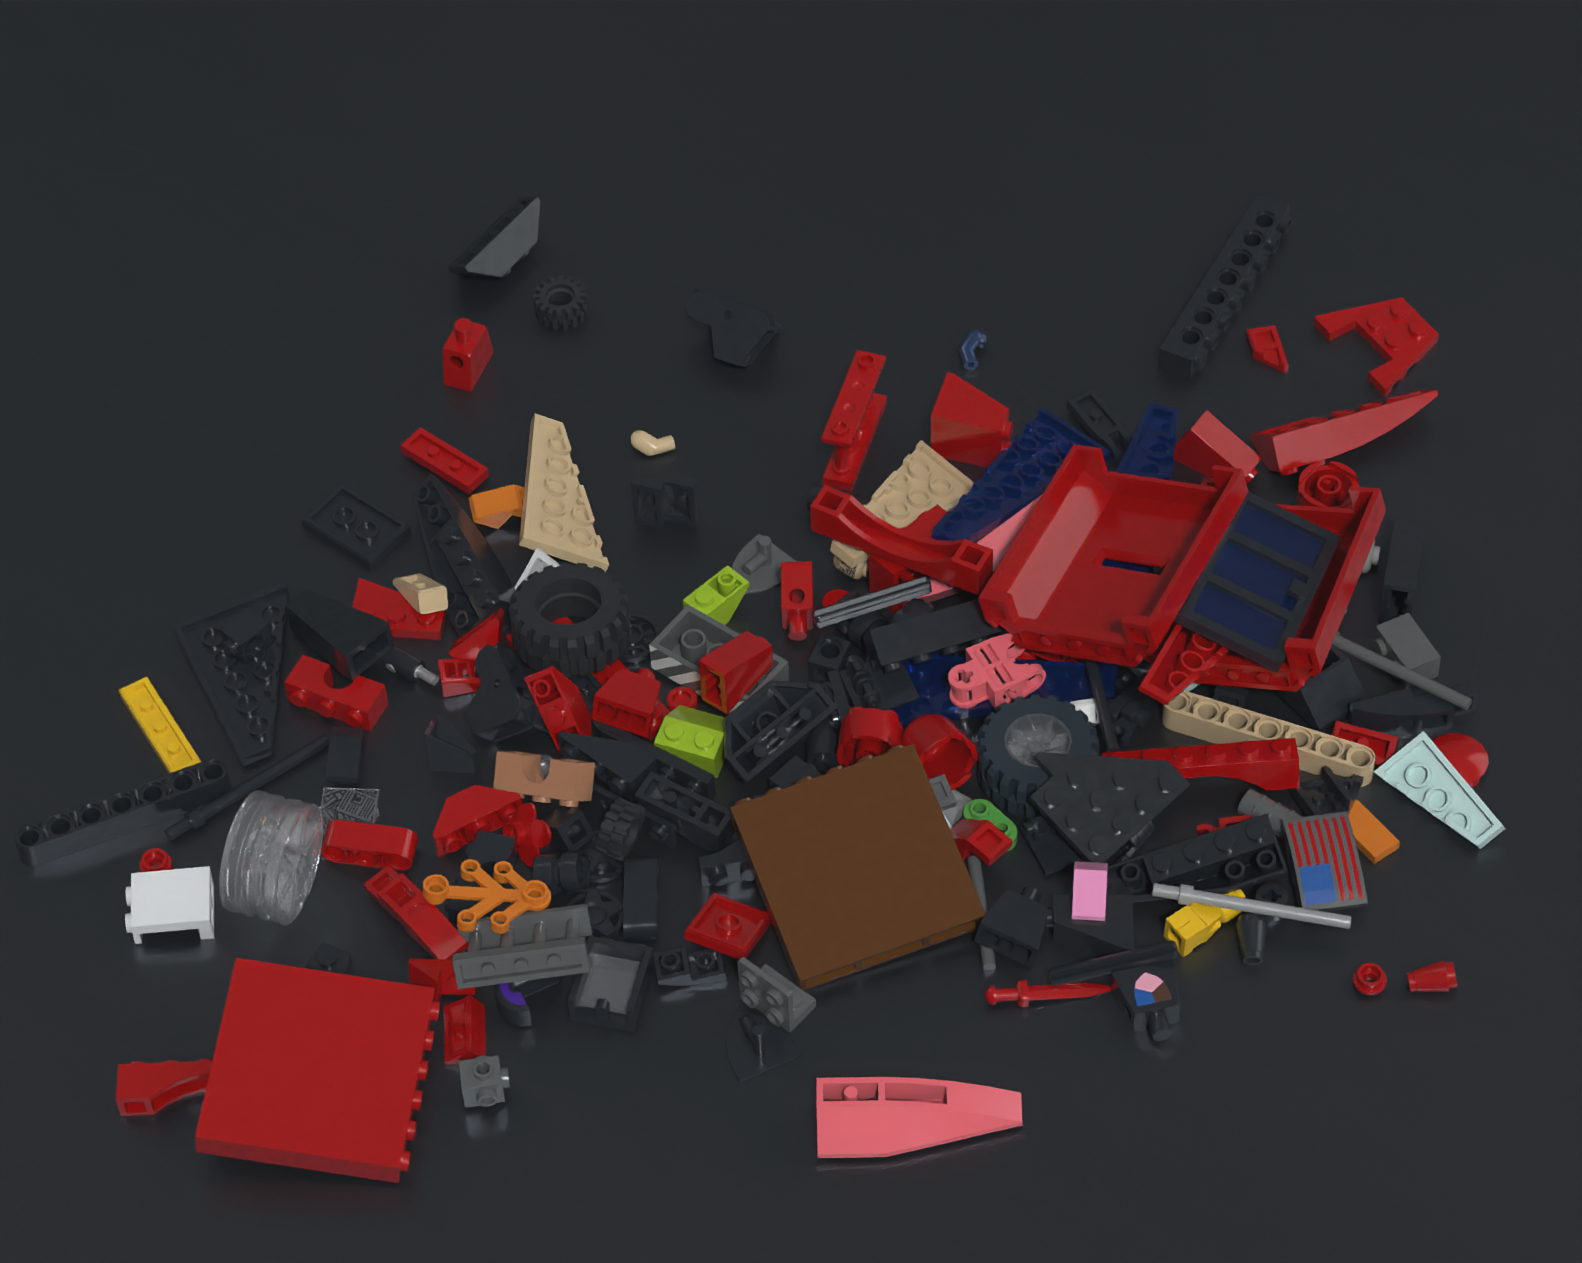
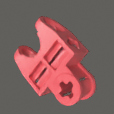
M1011 633L992 637L966 648V663L956 665L949 671L950 700L959 708H971L978 703L989 700L996 710L998 706L1005 702L1011 704L1012 699L1021 696L1024 698L1037 690L1043 684L1046 672L1037 663L1030 665L1028 663H1013L1015 658L1024 652L1025 648H1020L1018 645L1009 648L1012 644H1015L1011 641L1013 637Z

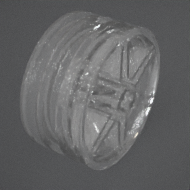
M260 790L253 791L247 796L232 822L221 861L219 892L221 903L225 910L233 913L240 912L242 915L249 917L257 915L261 920L274 921L281 925H288L295 920L311 891L321 855L323 820L320 808L316 804L310 802L303 803L293 798L286 800L281 795H269V793Z

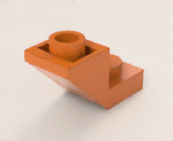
M512 484L471 495L468 499L473 522L499 529L512 515L522 518L524 487Z

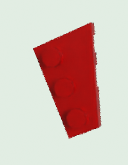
M362 578L358 579L352 607L388 621L392 637L441 640L446 618L445 610L420 614L400 592Z

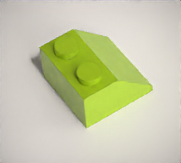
M679 705L665 716L654 745L718 778L725 761L723 724L725 717Z

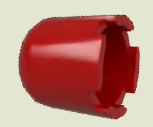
M937 713L924 714L915 718L907 725L902 734V745L905 747L914 744L928 779L945 774L951 790L961 787L972 776L970 770L974 765V759L978 760L976 746L949 718Z

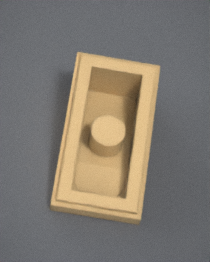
M420 573L394 578L393 585L420 614L433 613L448 608L447 588L444 585Z

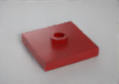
M712 893L686 928L684 939L736 959L741 957L747 958L772 922L768 912Z

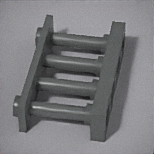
M587 904L524 912L510 922L509 930L503 934L494 933L490 929L491 917L479 918L476 928L471 932H463L458 929V932L468 943V947L462 951L465 953L453 954L452 957L458 989L590 972V961L584 936H592L593 931ZM497 921L496 923L503 924L504 922Z

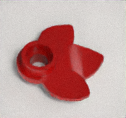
M532 803L520 805L516 817L506 822L502 830V835L516 838L519 856L522 862L530 867H533L536 855L540 854V848L548 846L552 838L549 825L544 820L536 819V808Z

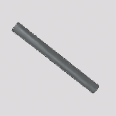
M972 855L967 858L969 875L987 914L988 908L981 861L976 855ZM980 945L983 970H994L996 968L994 951Z

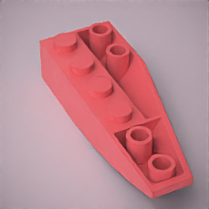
M816 1078L818 1158L889 1157L1022 1126L1020 1092L984 1085L924 1078Z

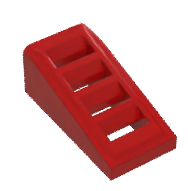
M466 659L437 660L443 697L477 692L482 682L480 677H475V673H477L476 661ZM469 674V677H463L462 675Z

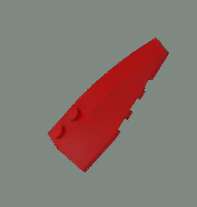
M1422 389L1386 398V404H1382V401L1361 404L1357 412H1355V409L1337 410L1330 412L1331 418L1329 419L1327 417L1314 418L1313 416L1251 433L1249 436L1268 471L1280 472L1281 476L1290 475L1298 472L1299 466L1306 464L1309 466L1319 462V465L1326 464L1325 459L1360 447L1389 432L1438 396L1437 390Z
M1214 567L1212 573L1267 598L1266 595ZM1207 584L1193 609L1194 612L1245 636L1259 612L1258 609ZM1176 624L1138 690L1167 706L1227 654L1230 649Z

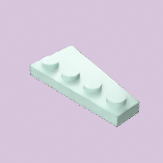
M1424 731L1374 771L1378 777L1479 849L1506 829Z

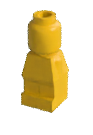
M1241 889L1223 894L1246 898ZM1191 903V906L1187 905L1166 918L1163 936L1167 941H1175L1179 953L1182 957H1185L1192 952L1193 948L1207 942L1221 927V923L1230 921L1242 911Z

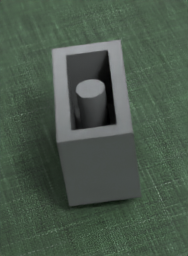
M1409 613L1376 626L1374 640L1372 641L1375 653L1429 679L1438 677L1441 656ZM1391 674L1393 679L1399 680L1404 689L1414 686Z

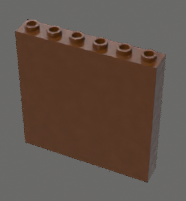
M914 744L905 747L904 745L894 746L885 754L876 757L873 755L865 756L851 766L845 768L843 766H836L828 770L825 775L816 778L811 776L802 778L793 786L784 789L776 787L767 791L764 796L755 799L744 798L730 807L731 823L795 982L803 991L977 930L981 920L986 915Z

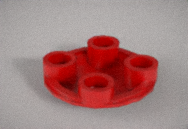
M1447 733L1436 737L1433 743L1469 786H1476L1480 778L1485 774L1489 764L1488 753L1483 745L1473 737L1461 733Z

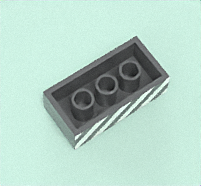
M687 604L649 644L651 668L680 685L693 689L701 696L699 660L740 634ZM773 653V666L729 713L734 711L769 681H789L788 661Z

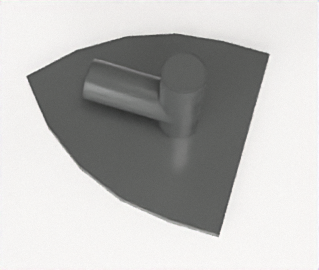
M758 534L738 553L732 569L749 581L746 593H751L780 585L781 562L797 561L771 543L770 537Z

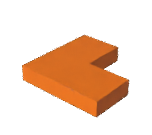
M1355 800L1348 817L1356 846L1373 864H1376L1399 849L1400 841L1360 801Z

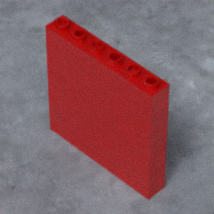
M236 958L196 1130V1152L399 1183L401 1172H408L411 1151H406L408 1140L414 1141L417 1121L412 1120L413 1111H420L423 1091L418 1090L420 1080L426 1081L429 1061L424 1060L425 1050L432 1051L435 1031L430 1030L431 1021H438L440 1001H435V988Z

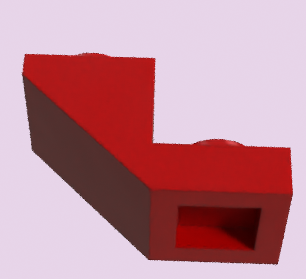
M962 819L950 829L963 861L974 853L990 866L1012 846V839L989 820Z

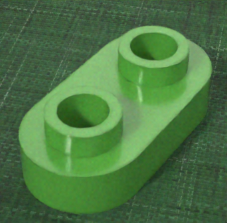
M974 799L965 805L963 819L989 820L998 829L1006 831L1004 834L1012 839V846L1008 851L1015 847L1018 833L1016 825L991 802L985 799Z

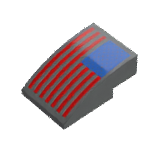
M1347 811L1282 820L1291 884L1295 888L1297 907L1324 912L1364 907L1368 903L1366 889Z

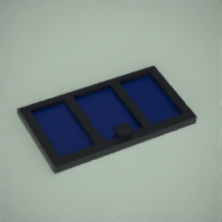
M1248 492L1178 612L1175 622L1278 673L1286 657L1284 649L1288 637L1295 638L1340 542L1341 536Z

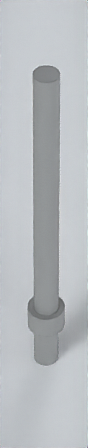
M1158 883L1153 885L1152 896L1178 900V904L1191 906V903L1350 929L1351 916L1194 890V886L1181 884L1180 887Z

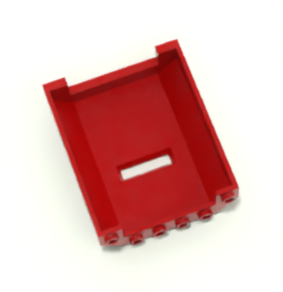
M1074 444L978 597L985 621L994 628L998 625L1002 626L1013 635L1011 641L1020 648L1136 667L1145 656L1151 655L1159 647L1248 494L1243 469L1213 465L1212 473L1216 487L1108 471L1101 448ZM1105 559L1164 569L1158 575L1103 566L1102 564Z
M1203 478L1201 485L1216 487L1214 478ZM1350 486L1349 494L1353 509L1275 504L1341 536L1340 542L1295 638L1288 637L1284 645L1286 657L1278 673L1230 650L1193 683L1297 692L1304 686L1305 681L1321 672L1386 513L1381 488ZM1248 505L1244 506L1233 529L1312 569L1324 546V542ZM1229 542L1226 543L1215 565V568L1253 589L1288 591L1294 578L1305 584L1307 580ZM1267 596L1266 598L1290 611H1293L1298 601L1295 598ZM1259 610L1245 637L1275 650L1286 623ZM1175 619L1157 650L1143 658L1151 664L1157 658L1177 624Z

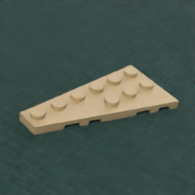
M535 413L530 424L519 545L531 550L541 549L547 555L575 564L585 563L590 568L596 566L606 572L609 562L607 557H603L600 549L603 544L593 527L595 519L584 486L579 484L577 478L579 474L577 464H573L570 452L572 449L564 424Z
M920 440L916 445L915 451L905 457L901 467L891 473L872 495L871 501L863 506L877 517L900 529L908 526L922 512L929 511L937 504L952 516L982 500L984 490ZM835 539L832 541L830 551L850 568L869 559L868 552Z

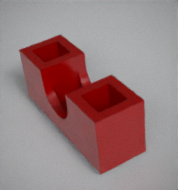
M305 655L301 656L284 681L288 701L295 706L309 708L319 712L324 717H333L346 722L351 727L364 728L370 732L389 704L386 686L360 675L346 688H331L334 682L330 664Z

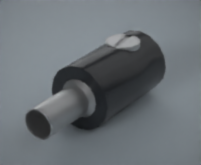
M395 645L382 657L381 662L383 666L387 667L391 672L398 673L413 682L420 678L435 686L439 681L438 675L425 669L426 664L423 660Z

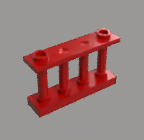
M861 350L856 351L821 437V442L835 445L823 475V485L851 492L854 488L887 405V396L874 393L875 386L886 361V356Z

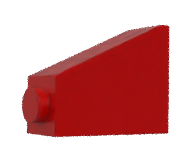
M1207 410L1167 454L1171 459L1209 478H1213V465L1243 469L1246 484L1258 473V470L1254 467L1262 459Z
M745 631L703 656L699 660L702 700L728 714L773 666L772 645L765 638L757 637Z

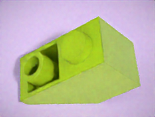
M727 565L683 599V608L688 604L721 624L726 625L746 593L749 581Z

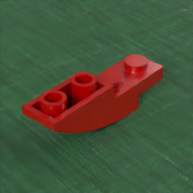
M387 865L363 884L367 893L404 926L407 934L435 959H452L453 954L461 953L468 947L467 941L435 905L427 902L422 892L403 873L399 875Z

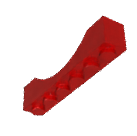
M823 486L810 506L812 531L971 593L980 595L993 574V549L967 539L941 541L910 534L877 517L852 495L829 486Z
M1296 738L1102 753V756L1169 761L1185 779L1200 776H1223L1253 783L1267 791L1299 788V755Z
M199 1059L189 1062L166 1060L163 1063L134 1061L129 1064H118L116 1102L120 1115H153L185 1096L206 1091L212 1060Z

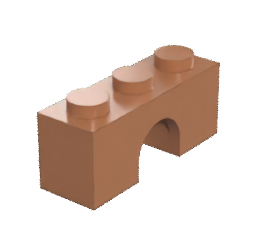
M497 751L493 788L519 793L522 799H524L525 794L532 795V801L551 803L552 798L559 799V805L578 807L580 801L592 800L595 762L574 759H551L549 774L545 779L540 769V754L519 751Z

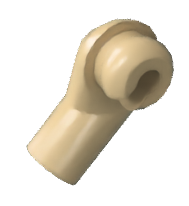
M636 430L630 437L632 446L647 456H654L675 449L672 435L656 439L645 431Z

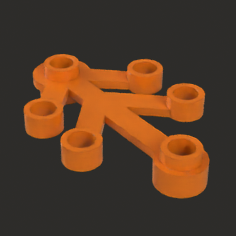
M468 859L462 862L461 878L468 882L475 881L481 887L449 886V881L444 876L437 874L430 875L423 881L422 894L430 904L439 905L446 899L480 901L470 909H465L458 913L457 927L463 932L473 931L477 926L479 918L503 902L515 903L503 912L497 911L491 915L490 929L497 934L506 933L510 928V922L527 910L540 911L547 908L551 902V892L544 882L539 880L527 882L506 861H500L494 865L493 878L480 868V864L476 860ZM499 883H509L515 889H505ZM468 919V920H471V921H470V922H464L463 920ZM497 921H502V922H504V923H503V924H498V923H496V922H497Z

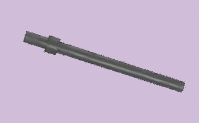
M1337 631L1332 644L1339 650L1464 710H1468L1472 703L1471 698L1340 636V633Z

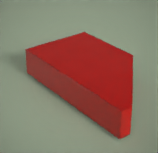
M1276 326L1246 329V339L1252 357L1283 373L1288 372L1289 364Z

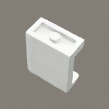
M210 866L131 873V886L126 887L127 906H131V913L125 914L127 933L133 934L135 944H142L143 933L199 929L201 940L214 938V882Z

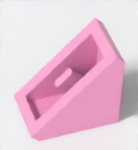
M1074 863L1072 919L1105 921L1108 863Z

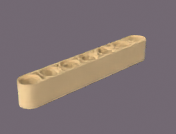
M1183 691L1167 706L1163 704L1162 722L1166 728L1172 731L1218 744L1296 738L1299 770L1322 775L1324 766H1328L1334 774L1352 778L1355 774L1364 777L1361 787L1370 784L1372 781L1375 754L1371 748L1365 745L1188 691Z

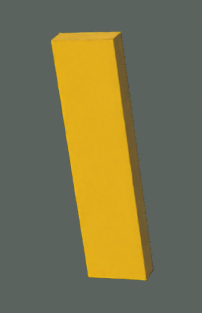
M147 677L119 689L120 697L168 773L201 762Z

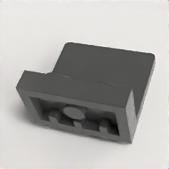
M744 957L737 961L741 1000L748 1007L756 1008L765 1014L773 1025L782 1026L791 1032L816 1007L815 998L767 964L760 969Z

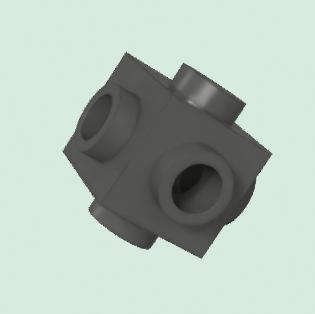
M499 1055L478 1056L475 1059L458 1061L465 1108L479 1105L487 1107L505 1102L504 1088H510L507 1067L500 1068Z

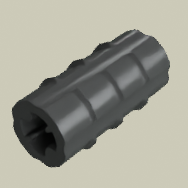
M1253 789L1246 792L1238 807V815L1251 814V819L1268 814L1274 834L1278 838L1283 839L1282 820L1303 817L1296 813L1295 810H1290L1281 805V802L1277 803L1268 798L1267 795H1262Z

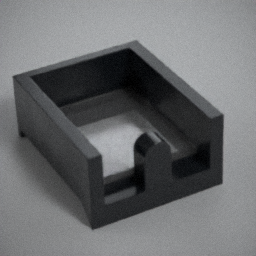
M589 936L586 945L590 961V972L579 973L575 976L568 997L570 1021L635 1033L639 1010L652 970H654L653 947L640 943L631 944L615 941L607 937Z

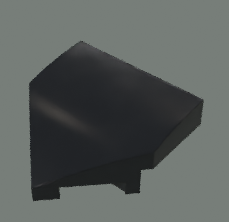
M1324 766L1322 775L1300 778L1299 788L1289 789V792L1307 816L1346 811L1349 815L1364 777L1355 774L1352 778L1334 774L1330 767Z

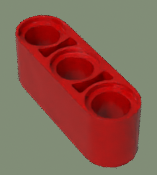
M332 820L328 823L320 853L331 862L382 869L389 865L393 870L405 871L412 866L419 837L414 831L403 827Z

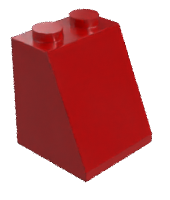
M947 372L931 414V448L944 459L1001 471L1004 460L1010 459L1013 450V442L1009 441L1013 432V422L1009 421V408L957 375Z

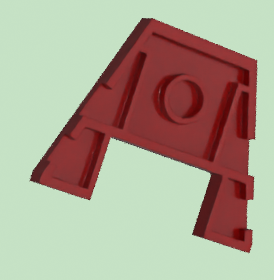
M1402 297L1317 315L1314 317L1313 324L1329 341L1355 329L1387 361V363L1368 373V381L1384 397L1392 391V386L1397 381H1401L1406 376L1407 370L1414 363L1417 364L1438 342L1439 335Z

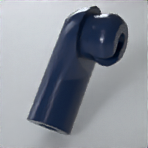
M978 329L968 331L958 348L966 370H973L978 366L974 350L976 347L982 348V343L986 344L987 342L986 334Z

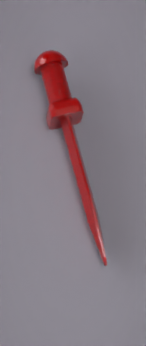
M1020 980L1017 982L1016 987L1013 988L989 986L985 991L984 997L991 1005H996V1002L1017 1001L1020 1007H1028L1029 1001L1090 997L1110 992L1111 986L1085 982L1066 983L1058 986H1052L1051 984L1028 986L1027 980Z

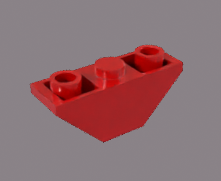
M552 665L526 676L524 680L561 759H563L559 751L558 734L560 732L592 736L591 715L578 686Z
M473 785L446 798L432 834L435 853L438 858L447 853L456 852L470 841H474L479 830L493 832L503 827L512 818H515L518 807L522 805V798L519 793Z

